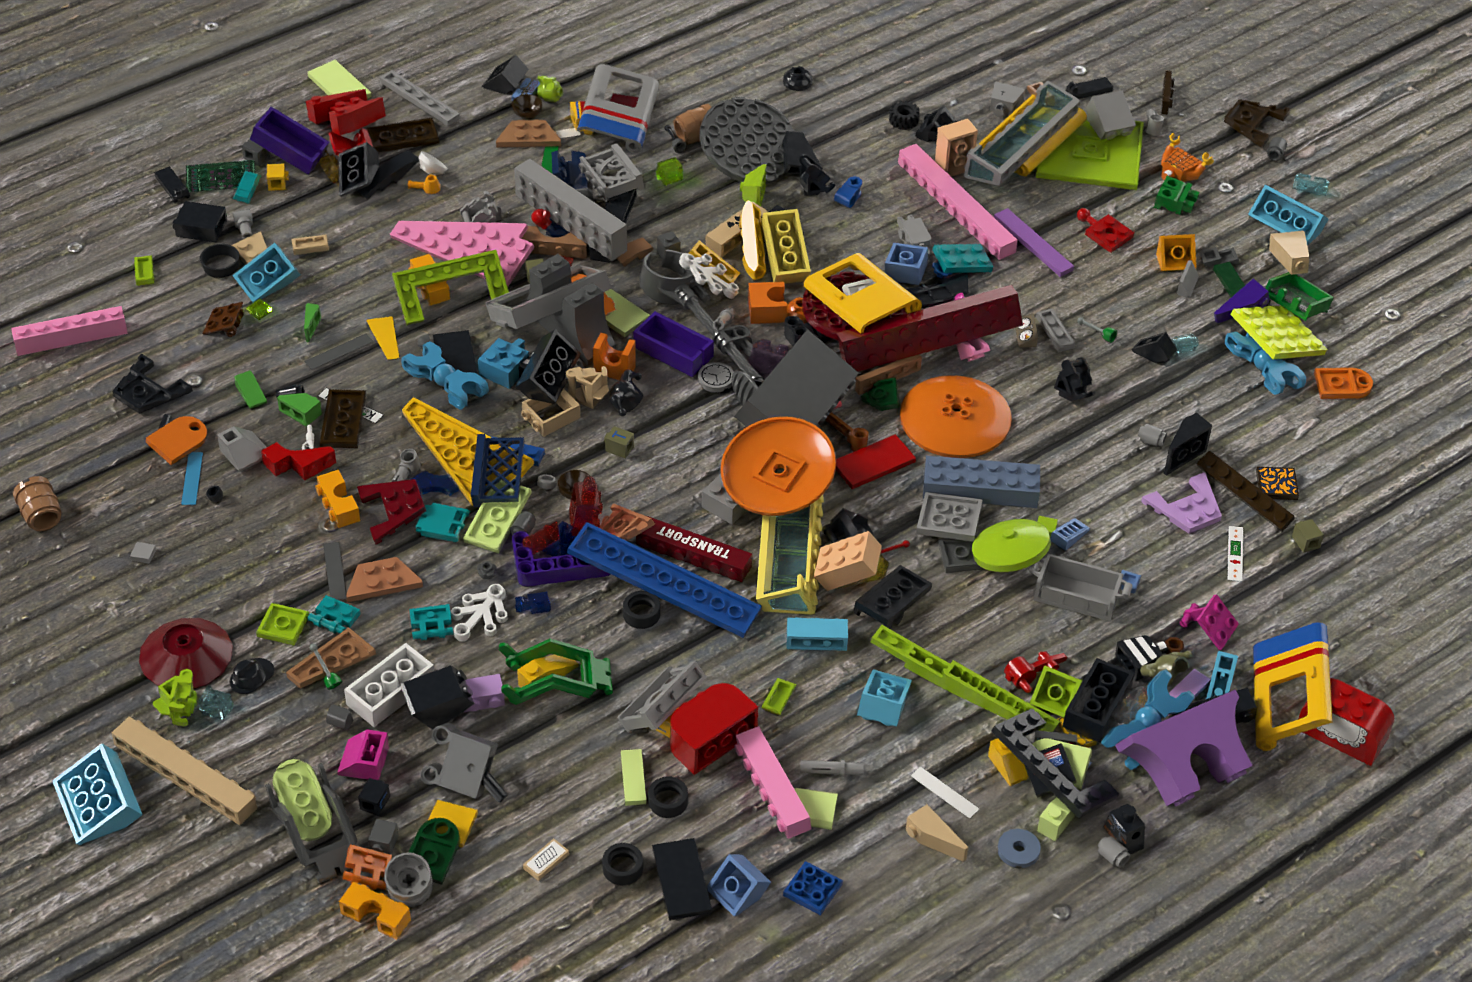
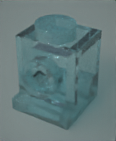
M209 685L198 700L202 714L224 720L227 713L232 711L234 704L231 694L214 690Z

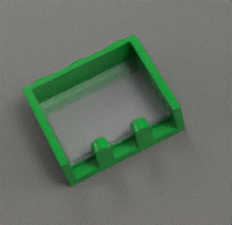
M1289 272L1270 278L1265 287L1269 291V298L1304 321L1317 314L1327 313L1334 299L1333 296L1297 274L1291 275Z

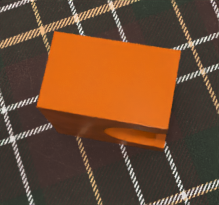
M784 282L748 284L751 324L785 323L787 302L784 301Z
M600 333L593 347V366L595 372H602L601 368L605 366L607 368V377L620 380L622 374L627 369L634 372L636 367L635 340L629 339L625 349L619 351L608 344L607 334Z

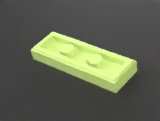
M642 749L621 750L625 806L646 804Z

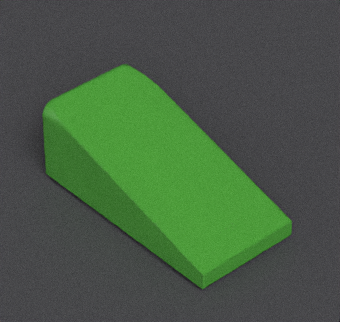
M306 304L304 323L306 342L311 340L321 320L320 306L316 304Z
M251 370L234 377L235 385L250 409L267 403Z

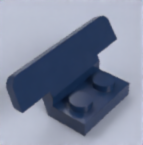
M558 150L551 152L552 174L574 189H588L585 173L582 174L579 168L581 163L580 157L586 158L585 153L571 151L572 161L566 162L564 156H560Z

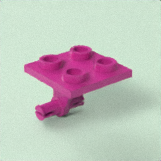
M1217 594L1213 595L1206 607L1199 608L1198 604L1192 603L1190 608L1184 611L1183 618L1179 622L1182 627H1187L1190 621H1197L1218 650L1223 649L1239 625Z

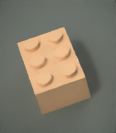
M969 119L938 127L935 162L951 177L965 173L964 167L968 159L967 153L970 149H974L977 144L978 130Z
M869 531L825 545L820 548L814 577L829 591L874 576L877 572L882 545Z

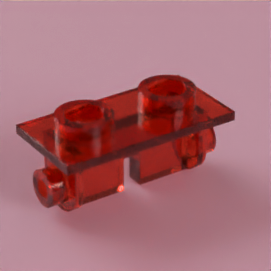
M555 521L550 525L546 524L535 534L524 537L522 541L523 546L532 548V554L534 555L559 540L558 522Z

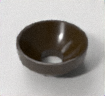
M520 95L512 102L513 112L522 119H533L542 111V101L535 95Z
M570 470L559 477V492L568 499L580 500L588 496L592 491V477L584 471ZM573 489L581 490L579 494H572L570 491Z

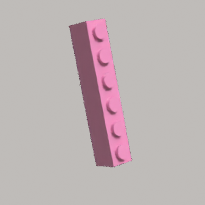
M122 306L11 328L18 356L128 334Z
M759 726L737 734V744L734 745L738 756L743 757L746 771H751L752 781L755 786H759L762 800L768 802L769 812L772 817H776L779 831L781 833L784 832L788 839L810 831V816Z

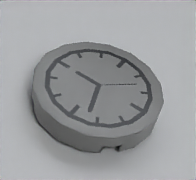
M720 362L708 363L699 370L698 382L707 391L723 392L724 389L732 387L734 371L727 364Z

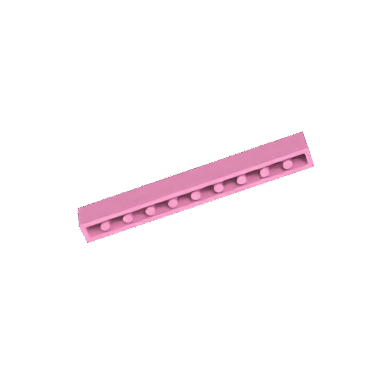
M917 144L899 150L898 164L920 186L928 191L950 215H953L971 235L979 240L992 255L1001 260L1016 253L1018 240Z

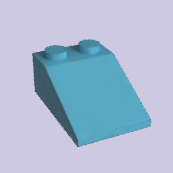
M273 243L232 276L251 301L255 303L286 287L301 274L276 243Z
M873 669L862 692L857 715L865 720L882 722L886 726H897L912 680Z

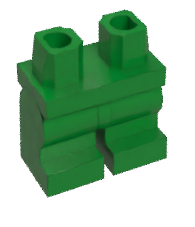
M1166 176L1156 196L1154 208L1160 210L1161 207H1165L1169 211H1176L1175 214L1178 215L1182 211L1191 213L1200 192L1192 190L1193 184L1191 183L1186 184L1183 181Z

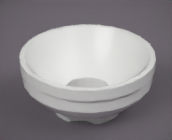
M421 151L419 155L420 168L429 175H441L447 171L448 168L432 155Z

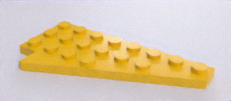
M413 397L402 409L403 415L473 506L471 488L477 434L484 433ZM498 444L490 445L492 451H496L501 447ZM504 450L498 456L504 459L509 453ZM523 454L521 478L534 464V459ZM513 457L507 463L512 467L518 461ZM493 458L488 464L493 467L499 461ZM503 465L496 471L502 474L508 469ZM492 473L487 477V480L492 482L497 476ZM511 473L505 478L510 482L516 478V475Z

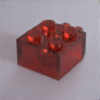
M591 476L586 477L584 482L573 484L568 512L571 536H577L586 522L598 528L600 527L598 515L602 514L603 503L600 502L601 491H598L597 483Z

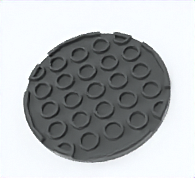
M732 97V99L716 103L707 111L700 127V142L709 161L728 177L744 182L745 176L748 173L766 164V183H771L786 175L784 174L783 139L786 131L795 130H793L786 116L772 105L758 99L751 100L745 99V97Z

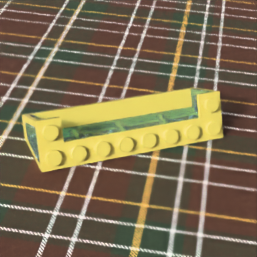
M823 495L813 504L800 511L779 516H762L756 600L762 606L764 612L815 614L816 605H818L816 593L819 589V584L814 574L819 556V546H821L820 531H822Z

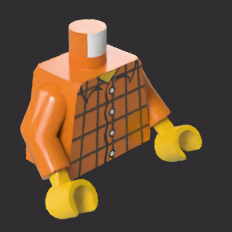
M1172 133L1170 135L1171 143L1167 145L1161 160L1162 179L1165 180L1166 176L1183 182L1197 180L1205 171L1206 165L1213 164V157L1209 158V154L1206 152L1202 155V162L1179 147L1174 148L1180 144L1181 140L1180 136H1178L1177 140H1173L1175 135Z

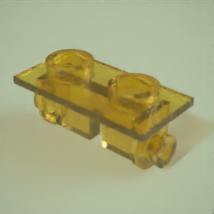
M325 150L327 156L322 157L319 163L329 180L335 183L339 179V164L337 165L339 161L334 154L330 155Z

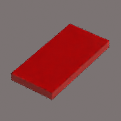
M895 434L836 459V471L851 489H855L915 463L916 457Z

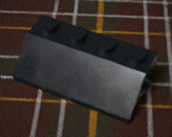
M556 329L541 337L516 387L529 399L555 404L568 380L566 371L574 368L581 353Z

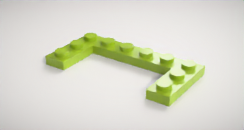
M497 250L392 273L406 326L424 322L423 312L416 292L417 287L483 272L491 300L509 293Z

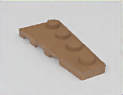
M349 627L318 649L330 673H336L376 655L375 648ZM313 652L288 670L286 675L296 686L303 688L325 678L326 673Z

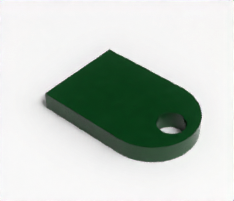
M434 818L426 821L419 828L408 852L420 855L427 861L433 882L440 885L443 884L460 845V835L456 825L445 818ZM441 826L448 827L447 832L444 834H439L436 831Z

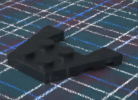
M141 354L138 357V362L130 367L128 375L121 379L112 392L113 397L140 414L187 395L193 390L192 386L182 379L177 380L165 389L145 376L144 373L154 367V362Z

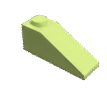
M1056 797L1040 815L1037 832L1056 842L1075 814Z

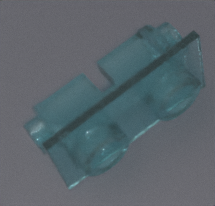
M1300 173L1296 174L1292 189L1326 196L1330 181L1327 178L1315 177L1314 181H1312L1311 175Z

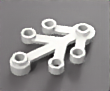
M683 253L680 256V265L686 270H691L698 284L704 285L707 282L713 294L718 295L722 291V287L723 293L730 299H733L738 294L739 287L735 283L731 282L728 284L714 275H723L727 269L723 264L719 263L716 267H702L699 265L704 264L708 266L712 262V258L708 254H703L702 257H694L691 254Z
M500 584L490 585L487 591L483 593L465 594L462 597L465 607H454L451 609V617L454 620H461L463 615L474 613L466 623H459L454 627V636L458 641L464 642L470 637V630L482 616L485 622V634L487 636H494L497 633L496 625L493 623L489 609L493 603L497 610L495 614L496 621L498 623H505L508 620L507 611L504 610L502 600L506 597V591ZM485 600L482 604L474 605L475 601Z

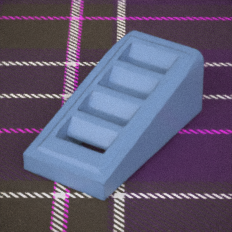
M1074 518L1052 532L1051 542L1067 551L1090 531V528Z

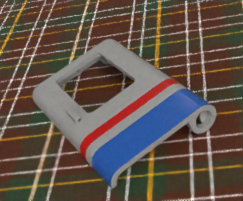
M606 64L598 65L594 72L577 131L580 132V130L586 129L626 140V149L631 153H639L643 147L659 89V82L652 77ZM611 75L642 83L635 108L604 99ZM635 143L634 148L630 147L629 144Z

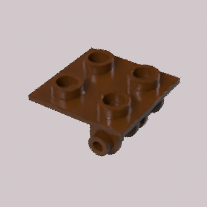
M243 302L214 308L202 334L205 335L224 330L228 337H233L244 316Z

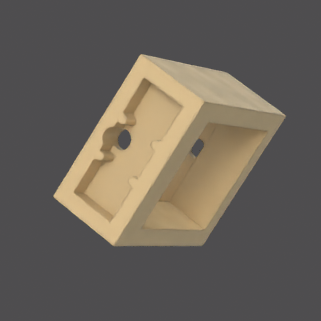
M563 388L556 402L564 410L563 412L543 421L536 412L552 404L527 399L522 402L521 414L524 420H528L536 432L545 437L580 419V404Z

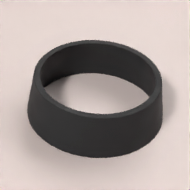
M214 244L205 248L200 255V262L204 272L215 278L232 275L239 267L238 250L229 244ZM218 255H227L236 260L232 265L220 269L210 268L205 265L209 259Z

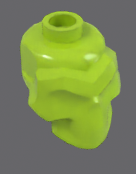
M537 77L540 82L537 93L545 102H557L563 96V88L555 77Z

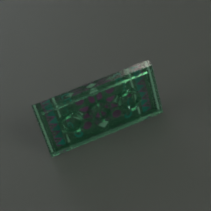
M255 160L186 165V188L189 192L238 188L245 171L256 174Z

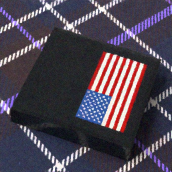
M1062 743L1039 751L1073 784L1077 783ZM1026 767L1037 798L1051 793Z

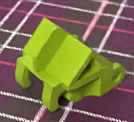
M189 669L182 670L179 676H174L159 685L160 698L153 702V706L161 715H168L172 719V724L178 726H188V720L181 717H189L193 714L197 703V693L194 691L192 684L193 673Z

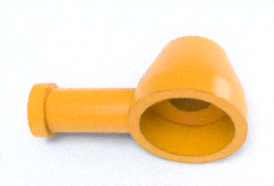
M428 175L424 182L408 180V189H423L428 194H436L441 189L440 182L435 175Z

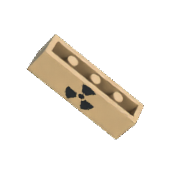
M752 202L761 210V217L763 216V213L768 212L766 209ZM742 210L732 215L728 220L706 235V246L721 258L743 242L741 236L742 228H739Z

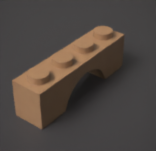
M528 226L527 231L521 238L533 243L534 249L531 252L533 254L554 256L559 254L564 257L587 258L588 244L578 239L571 232L562 237L552 238L540 233L538 227Z

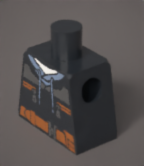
M1125 804L1112 810L1103 826L1107 833L1120 842L1130 855L1144 849L1145 824L1137 815L1135 807Z

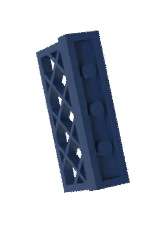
M477 434L471 499L474 507H480L482 503L519 502L524 437L486 438L485 434ZM498 444L501 446L496 451L490 449V445ZM512 444H519V447L514 451L508 448ZM506 450L509 453L508 456H506L504 459L498 456L501 452ZM514 457L518 462L511 467L507 462ZM493 458H496L499 461L496 465L492 467L488 464ZM504 465L508 470L502 474L496 471ZM494 473L497 478L492 482L487 480V477ZM511 473L516 475V478L510 482L505 478ZM502 480L507 485L499 490L494 485ZM491 488L496 492L492 496H485V493ZM510 488L515 491L514 495L506 496L504 494Z

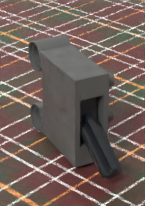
M445 723L434 728L432 737L437 744L450 743L443 766L440 763H432L425 766L420 772L421 780L426 784H437L475 799L482 796L486 788L497 802H502L508 794L489 773L498 743L456 729L451 723ZM442 729L447 731V739L442 736ZM430 769L435 771V778L431 777Z

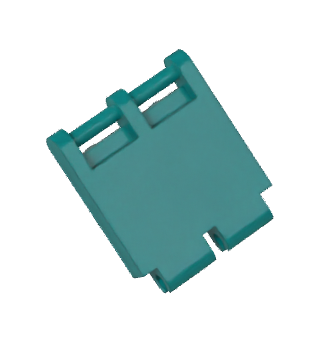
M437 503L425 505L426 512L421 514L415 527L416 531L420 532L421 536L458 542L460 538L458 535L460 530L464 528V520L469 516L470 511L464 508Z

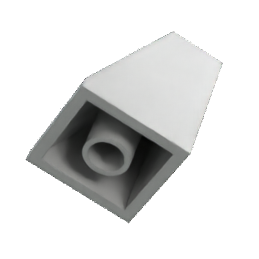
M1123 90L1093 96L1084 110L1087 114L1088 122L1100 139L1107 138L1109 140L1120 135H1130L1136 126Z

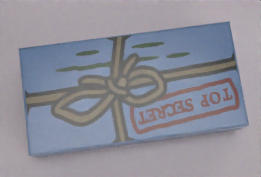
M526 78L511 96L512 101L520 95H535L540 82Z

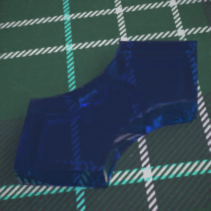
M425 470L410 479H416L420 493L423 495L429 492H441L451 496L460 490L450 474L434 475Z

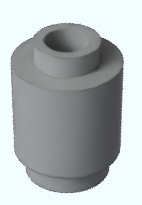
M1146 423L1145 426L1140 427L1138 437H1140L1141 442L1155 447H1162L1167 433L1161 428Z
M1113 836L1104 837L1098 844V853L1113 866L1121 868L1128 862L1130 858L1128 850Z

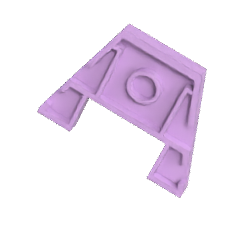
M1204 472L1191 477L1189 480V484L1197 492L1195 494L1167 504L1162 496L1155 491L1143 496L1141 501L1144 505L1147 506L1149 504L1155 508L1154 511L1156 513L1169 517L1170 522L1188 534L1221 521L1222 517Z

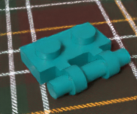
M326 595L315 608L317 615L310 613L308 620L313 622L314 625L326 627L330 632L336 634L346 630V627L350 628L361 615L360 609Z
M449 604L409 609L411 628H420V631L412 632L413 640L421 639L423 641L431 637H439L440 639L453 635L452 627L444 628V625H452ZM438 626V629L426 630L427 627Z

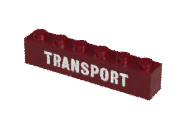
M652 517L649 518L655 524L636 536V544L643 548L651 549L660 554L673 557L679 561L687 562L739 582L744 581L752 567V553Z

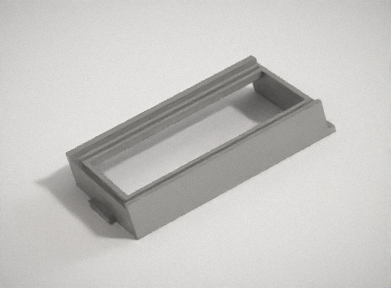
M578 263L570 267L571 273L578 272V274L586 275L584 278L515 307H508L502 304L529 293L530 284L489 300L485 304L491 321L496 322V325L518 329L563 310V298L590 283H594L603 292L615 287L614 284L609 282L606 270L602 271L581 266Z

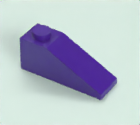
M1253 278L1214 312L1215 321L1220 323L1233 319L1230 315L1233 309L1265 307L1270 300L1269 291Z

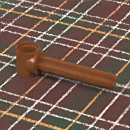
M832 412L825 419V421L847 437V442L851 444L850 448L853 452L868 445L869 433L866 429H853Z

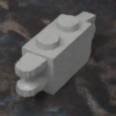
M912 214L908 215L905 221L902 216L897 217L900 239H903L904 244L928 247V259H930L931 236L922 219H915Z

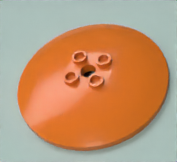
M939 376L917 384L906 394L900 409L901 425L907 436L924 450L944 457L970 458L988 453L1006 439L1011 428V410L1005 398L990 385L965 376Z
M772 417L749 425L731 440L721 460L722 482L731 499L750 512L767 516L791 514L813 504L828 489L836 470V456L828 436L816 425L795 417ZM776 469H784L782 473H775Z

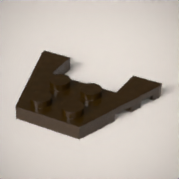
M1239 99L1225 115L1224 122L1263 148L1270 135L1256 130L1267 116L1284 121L1290 114L1291 108L1284 107V109H1278L1276 105L1266 107L1261 106L1259 102Z

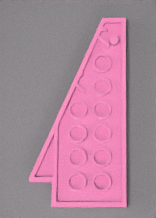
M398 221L390 233L391 238L443 261L497 250L507 287H509L534 249L533 243L521 239L528 229L525 223ZM483 272L474 274L485 279Z

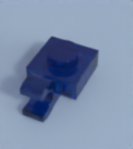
M547 592L527 594V599L523 596L515 597L516 612L530 610L531 614L551 611Z

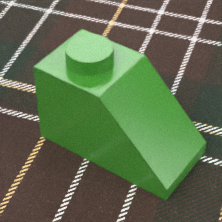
M307 393L279 395L277 397L279 411L306 427L322 415L320 401Z

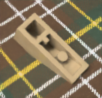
M928 805L907 816L906 831L910 837L915 838L924 846L964 862L967 860L968 846Z

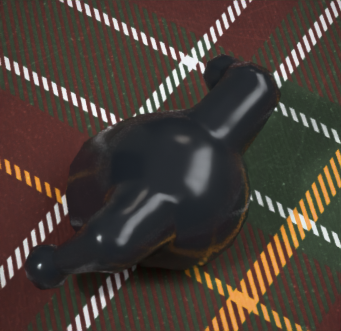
M629 369L624 371L620 380L610 389V402L622 417L626 415V412L636 408L643 399V393L632 381V378L638 381L641 380L642 374L635 373Z

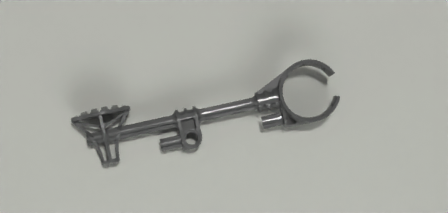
M665 250L662 268L677 272L682 276L681 278H670L656 274L649 269L650 254L646 255L639 278L642 290L647 296L659 303L667 305L681 304L686 310L691 309L713 335L712 340L722 354H729L742 370L733 373L732 386L737 399L743 406L765 380L739 352L743 350L751 359H754L759 354L751 344L750 330L742 325L719 330V328L715 330L713 328L714 321L698 303L699 299L706 303L710 299V295L703 288L704 285L696 282L691 270H686L680 265L679 260L683 253Z

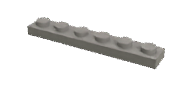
M393 70L380 77V83L445 125L449 126L460 119V113Z

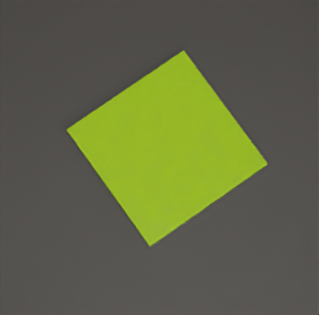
M1086 120L1037 166L1036 178L1137 190L1144 122L1134 120L1136 126L1130 135H1120L1108 140L1107 138L1100 139L1088 120Z

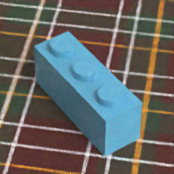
M787 618V649L847 651L848 619Z

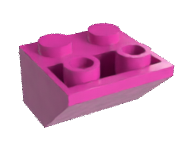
M365 730L348 739L337 774L340 776L379 780L389 750L387 732Z

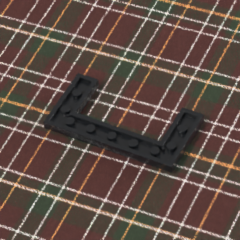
M1033 708L994 725L991 730L1078 818L1117 799L1119 793L1105 779L1079 791L1058 768L1030 743L1025 736L1044 728L1047 723Z

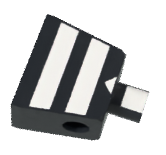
M1143 635L1118 641L1115 655L1126 670L1135 673L1134 681H1138L1144 677L1140 672L1141 667L1146 664L1155 663L1162 654L1167 652V646L1163 641L1154 644L1149 636Z

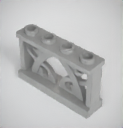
M617 143L611 145V149L586 158L580 157L581 163L579 168L581 173H585L587 181H591L592 187L597 189L599 196L603 197L605 201H609L611 197L636 188L638 191L645 189L641 172ZM607 168L619 170L616 177L604 176L602 174Z
M696 661L690 662L686 667L675 669L666 667L618 716V720L628 733H631L634 729L645 727L656 730L707 676Z

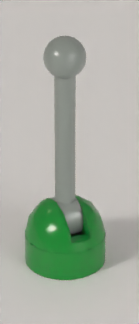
M1082 317L1077 320L1079 324L1087 325L1101 332L1103 339L1109 343L1114 342L1117 337L1118 331L1114 328L1107 327L1103 330L1085 321Z
M311 644L310 650L315 653L326 673L324 678L325 686L328 690L338 687L342 683L341 678L338 674L329 672L317 650L318 646Z

